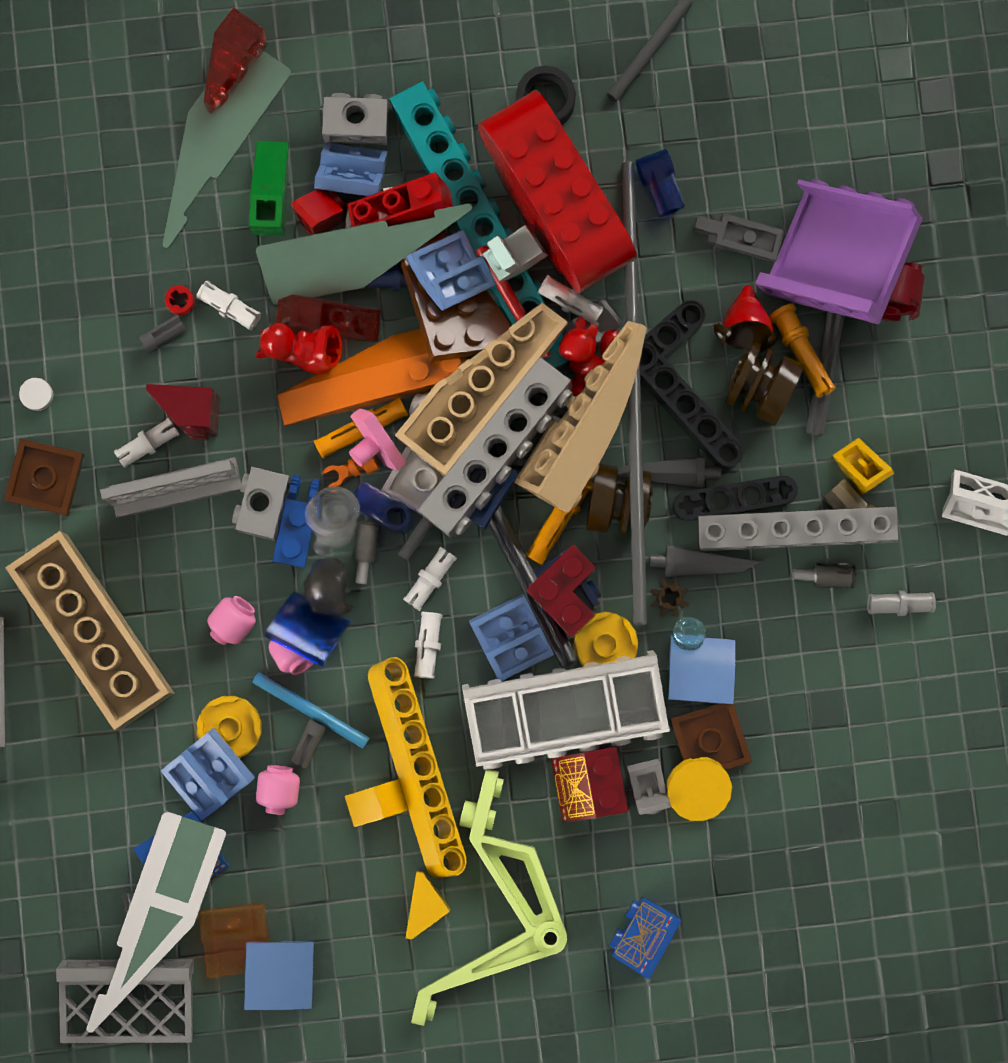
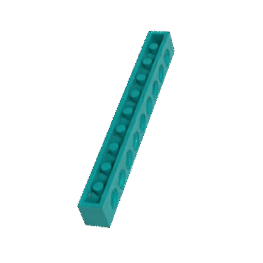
M422 81L389 98L391 109L427 175L436 172L450 188L453 207L461 205V200L467 196L477 199V205L454 222L458 232L464 231L476 257L478 258L476 250L484 245H487L490 249L487 243L496 236L505 239L513 234L508 225H501L497 217L501 213L493 197L487 199L482 189L486 185L478 170L474 172L471 170L467 162L471 158L463 143L457 144L452 134L456 130L449 116L442 117L438 109L441 103L433 88L428 90ZM421 115H429L433 118V121L427 126H421L416 122L417 118ZM436 142H443L448 148L443 153H435L431 150V146ZM451 169H458L463 173V176L457 181H451L445 175ZM485 223L489 224L493 231L488 236H481L475 231L476 227ZM531 267L512 277L519 279L523 283L522 289L514 292L523 308L526 306L536 308L539 304L544 303L542 299L545 298V296L537 293L541 286L539 281L533 282L527 272ZM497 287L490 288L499 308L512 326L517 321ZM560 334L549 350L551 356L545 360L558 371L568 367L571 362L559 353V342L563 338L562 334Z

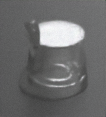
M335 486L324 488L317 492L306 506V522L315 532L316 536L313 549L320 556L328 552L327 547H343L350 543L355 536L360 505L358 499L351 491Z

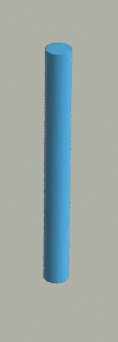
M258 672L253 679V684L364 749L370 738L264 674Z

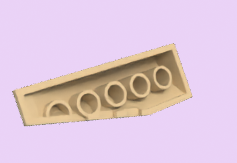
M544 303L539 304L513 324L498 339L491 341L484 347L485 349L472 359L465 361L455 372L435 384L395 436L445 477L540 357L542 359L545 357L568 322Z
M631 321L625 324L602 356L605 362L602 366L599 365L591 369L584 378L586 381L584 390L577 397L572 395L565 405L568 411L559 422L553 419L515 479V484L567 513L579 503L582 497V490L588 480H591L598 472L599 462L610 444L628 402L640 363L647 327Z

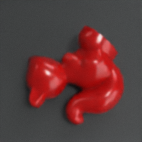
M582 316L576 320L573 329L568 331L559 342L560 355L571 361L569 367L574 372L575 377L570 379L573 386L570 391L573 392L575 397L586 387L584 378L590 370L599 365L602 366L605 362L602 355L619 333V331L614 329L606 331L599 343L601 357L596 356L597 343L595 337L598 333V327L592 325L586 329V320Z
M275 323L265 330H260L261 349L255 354L256 358L259 359L270 357L275 360H282L285 363H291L312 374H323L331 371L332 368L338 365L342 355V340L338 329L333 325L322 326L311 333L301 330L295 336L287 325Z

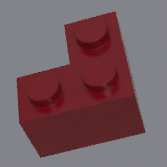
M573 544L526 591L571 638L579 633L596 616L574 591L597 569Z

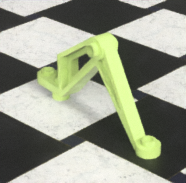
M486 769L478 803L465 800L459 826L471 829L470 842L526 931L420 989L411 1023L425 1026L426 1020L433 1021L437 1002L431 1000L432 994L557 954L564 949L567 943V932L535 847L485 835L486 829L492 830L496 811L491 810L493 797L500 798L504 779L498 778L499 771ZM501 855L524 861L542 908L541 914H534L500 860ZM553 932L556 934L557 939L554 942H548L544 937L545 934Z

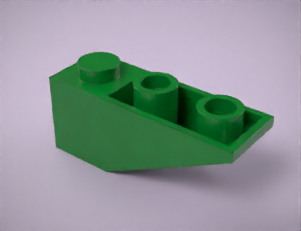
M257 141L249 214V227L253 235L285 236L289 142Z

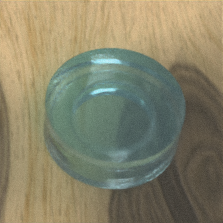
M685 617L677 621L673 630V640L679 648L692 651L703 645L706 628L700 620L693 617Z

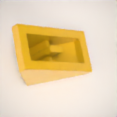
M857 438L833 454L834 460L860 496L894 474L893 469L860 438Z
M399 779L345 796L354 827L408 811Z
M417 870L406 932L407 939L415 938L451 910L424 871Z

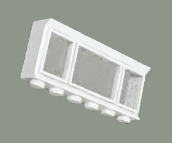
M654 650L647 651V656L636 658L621 656L617 657L614 662L603 664L588 662L581 668L570 670L555 668L552 670V673L533 676V673L520 675V679L501 682V679H494L488 681L487 685L469 688V684L462 685L476 767L483 766L487 770L502 767V762L515 760L517 764L534 761V756L547 754L548 758H556L566 755V750L579 748L580 752L597 750L599 748L598 744L611 742L612 746H622L631 743V738L643 736L644 740H655L663 737L662 733L670 732L658 660Z

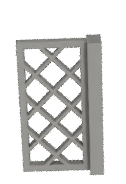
M233 457L112 485L109 488L100 489L102 500L114 506L116 518L119 519L240 491L242 482L237 459Z
M119 959L62 960L56 968V982H59L60 1043H192V975L194 973V959H161L138 984L148 986L155 994L143 1005L129 993L126 998L138 1011L128 1021L115 1009L110 1013L122 1025L116 1033H106L98 1026L94 1030L96 1033L89 1034L90 1032L87 1029L82 1034H69L68 1021L77 1014L88 1024L90 1017L81 1008L92 997L97 1000L99 995L97 992L104 985H110ZM170 984H184V998L177 1005L163 993ZM68 985H80L89 995L77 1005L68 997ZM90 985L98 986L95 989H93ZM157 997L171 1009L161 1021L147 1009ZM184 1003H185V1013L180 1009V1007H181ZM68 1006L73 1010L69 1015ZM141 1013L155 1025L149 1033H139L131 1025ZM176 1013L185 1022V1033H172L164 1023Z

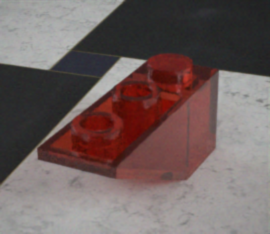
M235 8L230 11L214 32L204 95V104L209 113H212L216 107L220 108L224 105L230 93L228 91L235 82L240 83L248 72V64L254 57L256 59L259 58L267 46L265 30Z
M292 294L278 300L276 323L287 325L295 335L301 330L311 333L322 326L333 325L338 329L341 339L378 342L381 310Z

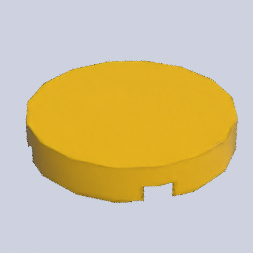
M610 612L597 613L575 635L573 646L578 661L583 667L588 662L603 664L614 662L617 657L621 656L636 657L638 649L636 631L627 619L618 614Z
M221 696L210 701L199 715L197 720V737L200 739L212 728H215L239 758H242L257 746L262 734V721L257 709L249 701L237 696Z
M708 757L683 760L672 770L667 779L666 788L671 807L679 816L690 821H705L716 817L726 808L731 799L732 784L727 771L719 762Z

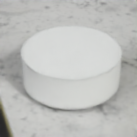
M28 379L20 388V400L30 410L42 411L48 408L53 401L52 387L43 379Z

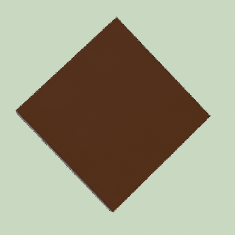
M20 438L4 501L69 516L84 454Z
M719 703L670 719L682 760L708 757L719 762L725 770L752 762L734 704Z

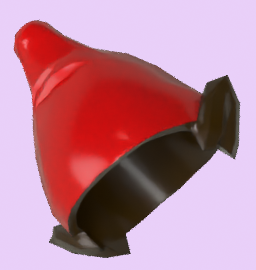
M746 285L729 307L723 323L713 324L714 333L723 345L726 343L736 349H749L753 342L761 344L760 351L763 353L772 347L778 339L775 334L772 335V321L759 302L751 285Z

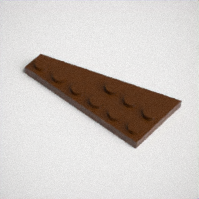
M393 187L382 188L381 192ZM443 230L415 251L449 236ZM405 257L400 261L430 362L475 356L485 349L484 347L494 339H498L511 327V324L487 290L442 311L423 288L407 258Z

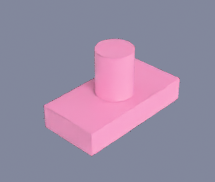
M359 408L350 416L365 438L349 451L350 456L359 466H363L375 455H377L383 466L396 471L407 463L374 413Z

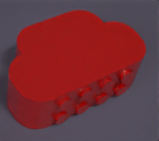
M537 90L532 91L478 123L479 134L495 163L496 172L505 191L526 225L533 230L547 252V259L559 274L563 273L566 280L577 293L583 292L636 260V250L626 228L553 110Z

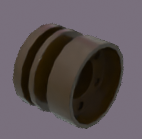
M753 342L749 350L741 356L728 384V394L725 403L733 406L738 395L741 394L745 396L740 410L744 412L753 400L759 402L756 418L775 426L794 391L804 364L784 356L776 367L771 366L773 350L768 348L762 361L758 360L756 357L761 344Z
M599 464L598 472L593 477L594 487L590 495L586 530L607 534L612 520L619 521V536H625L628 522L631 523L630 470L625 482H619L617 466ZM643 471L644 528L649 521L653 498L651 472Z

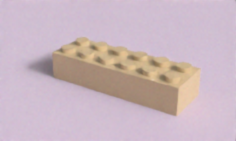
M62 531L57 532L5 567L114 730L124 729L175 694L68 534Z

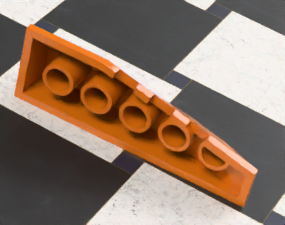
M421 329L395 334L338 363L331 371L317 374L278 394L277 397L284 426L394 401L398 397L403 399L415 396L417 393L430 392L435 384L443 378H447L461 364L467 361L466 357L430 362Z

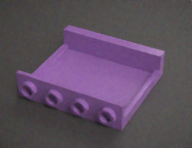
M812 179L811 182L798 180L797 185L804 191V194L781 246L777 261L774 263L770 274L760 272L755 284L767 296L879 325L922 222V216L915 209V205L906 199L897 198L896 201H892L875 192H868L866 195L857 193L856 190L848 186L830 187L827 183L817 179Z

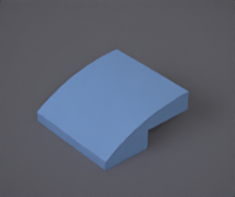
M326 142L321 152L320 166L315 176L314 188L364 196L379 193L386 168L388 151Z
M463 230L415 251L406 257L423 288L442 311L497 285L483 256L476 257Z
M524 594L469 620L497 679H501V681L554 655Z
M671 635L667 700L734 704L735 640Z
M212 728L160 770L201 821L255 778L215 728Z
M314 941L247 942L244 1010L312 1009Z

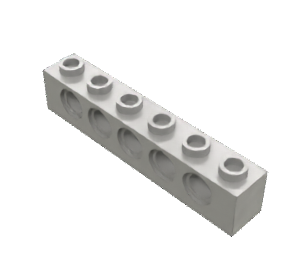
M540 357L418 509L419 513L451 539L456 534L462 535L472 521L469 517L476 508L481 510L489 502L492 496L489 492L496 483L501 485L512 472L510 466L516 458L522 459L532 447L530 441L537 432L542 434L553 420L551 414L558 406L563 408L573 395V392L570 391L573 388L571 380ZM536 393H544L548 398L544 405L534 406L530 403L532 396ZM517 418L527 420L526 428L520 432H514L510 429L512 421ZM502 443L507 446L506 453L503 456L493 457L490 455V450L495 444ZM475 469L486 470V477L482 482L473 483L470 481V475ZM456 494H463L466 496L465 504L458 509L451 508V498Z
M897 507L698 516L699 544L702 551L898 543Z

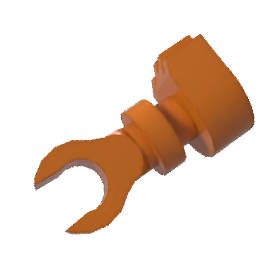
M375 456L363 466H359L351 458L347 460L348 464L328 466L324 469L322 475L337 471L339 473L338 481L328 485V487L340 488L352 475L357 477L361 475L363 470L369 475L380 470V466Z

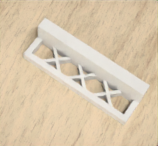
M954 469L951 476L950 494L944 504L942 517L1008 536V485ZM960 483L971 486L975 491L959 488ZM991 493L1000 494L1006 500L995 498Z

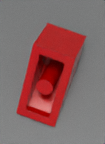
M317 189L291 203L296 220L310 235L330 232L346 218L342 209L345 204L334 191L328 194L326 190Z

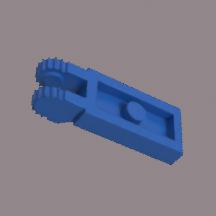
M293 475L289 496L285 500L273 562L305 568L318 505L316 504L320 479L313 478L310 483L308 503L297 501L298 492L301 488V476Z

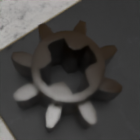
M661 579L660 586L662 589L660 591L656 589L650 590V593L656 596V601L650 607L659 606L662 609L660 613L662 618L666 615L667 611H672L673 615L678 617L679 611L677 607L679 605L682 607L689 606V603L683 600V595L689 590H680L677 587L678 579H675L672 585H667L666 581ZM664 590H668L670 594L676 593L677 599L673 601L674 606L671 607L669 602L663 604L661 598L665 596Z

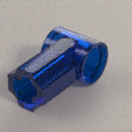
M666 149L635 160L641 182L644 186L648 187L659 217L669 216L685 207L674 178V166Z
M363 481L352 495L349 503L350 506L387 527L391 532L403 534L412 527L413 515L410 509L404 503L393 499L367 482ZM396 510H402L406 513L405 521L400 525H392L390 523V516Z

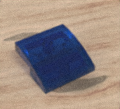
M294 591L273 619L266 631L265 637L323 667L351 621Z

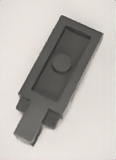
M725 213L723 215L715 214L713 220L697 216L693 228L694 233L708 237L707 243L713 244L715 247L772 263L777 261L784 231Z

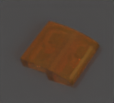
M265 903L199 911L201 942L204 945L207 978L245 974L246 943L270 942Z

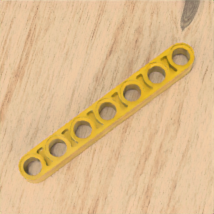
M390 657L376 663L369 669L368 681L426 869L432 877L437 879L461 874L466 868L467 861L408 668L401 659ZM385 668L390 672L391 680L386 677ZM395 699L400 704V712L395 707ZM405 731H407L410 736V743H408L404 737ZM414 762L419 766V774L414 769ZM424 793L429 798V806L424 801ZM434 824L439 829L438 837L434 833ZM444 856L448 859L449 862L448 869L445 867L443 862Z

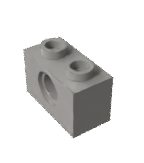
M334 93L332 97H324L322 135L325 143L388 145V99H382V96L376 94H366L363 98H351L349 94ZM358 112L364 115V119L360 123L354 124L348 121V117L352 113Z
M251 467L250 474H244L240 492L244 493L242 505H236L232 523L236 524L235 529L238 532L277 541L285 500L288 498L292 481L290 476ZM260 495L267 496L269 499L268 507L261 512L255 511L253 509L254 499Z

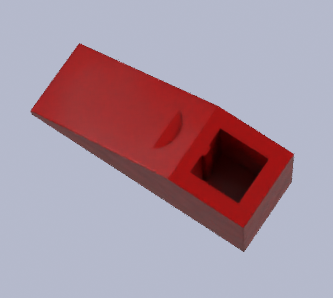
M435 172L356 200L347 205L352 227L379 221H386L388 227L434 218L435 210L453 207L450 188Z

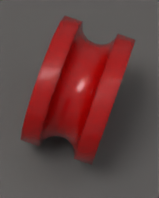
M183 285L173 286L165 294L164 301L166 307L174 315H188L195 306V298L192 292ZM178 293L182 297L188 296V300H184L186 305L183 308H180L178 305L172 306V301H176L174 296Z

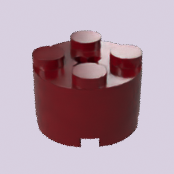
M913 262L904 263L881 320L897 322L900 321L901 316L910 315L909 320L919 317L925 283L922 265Z

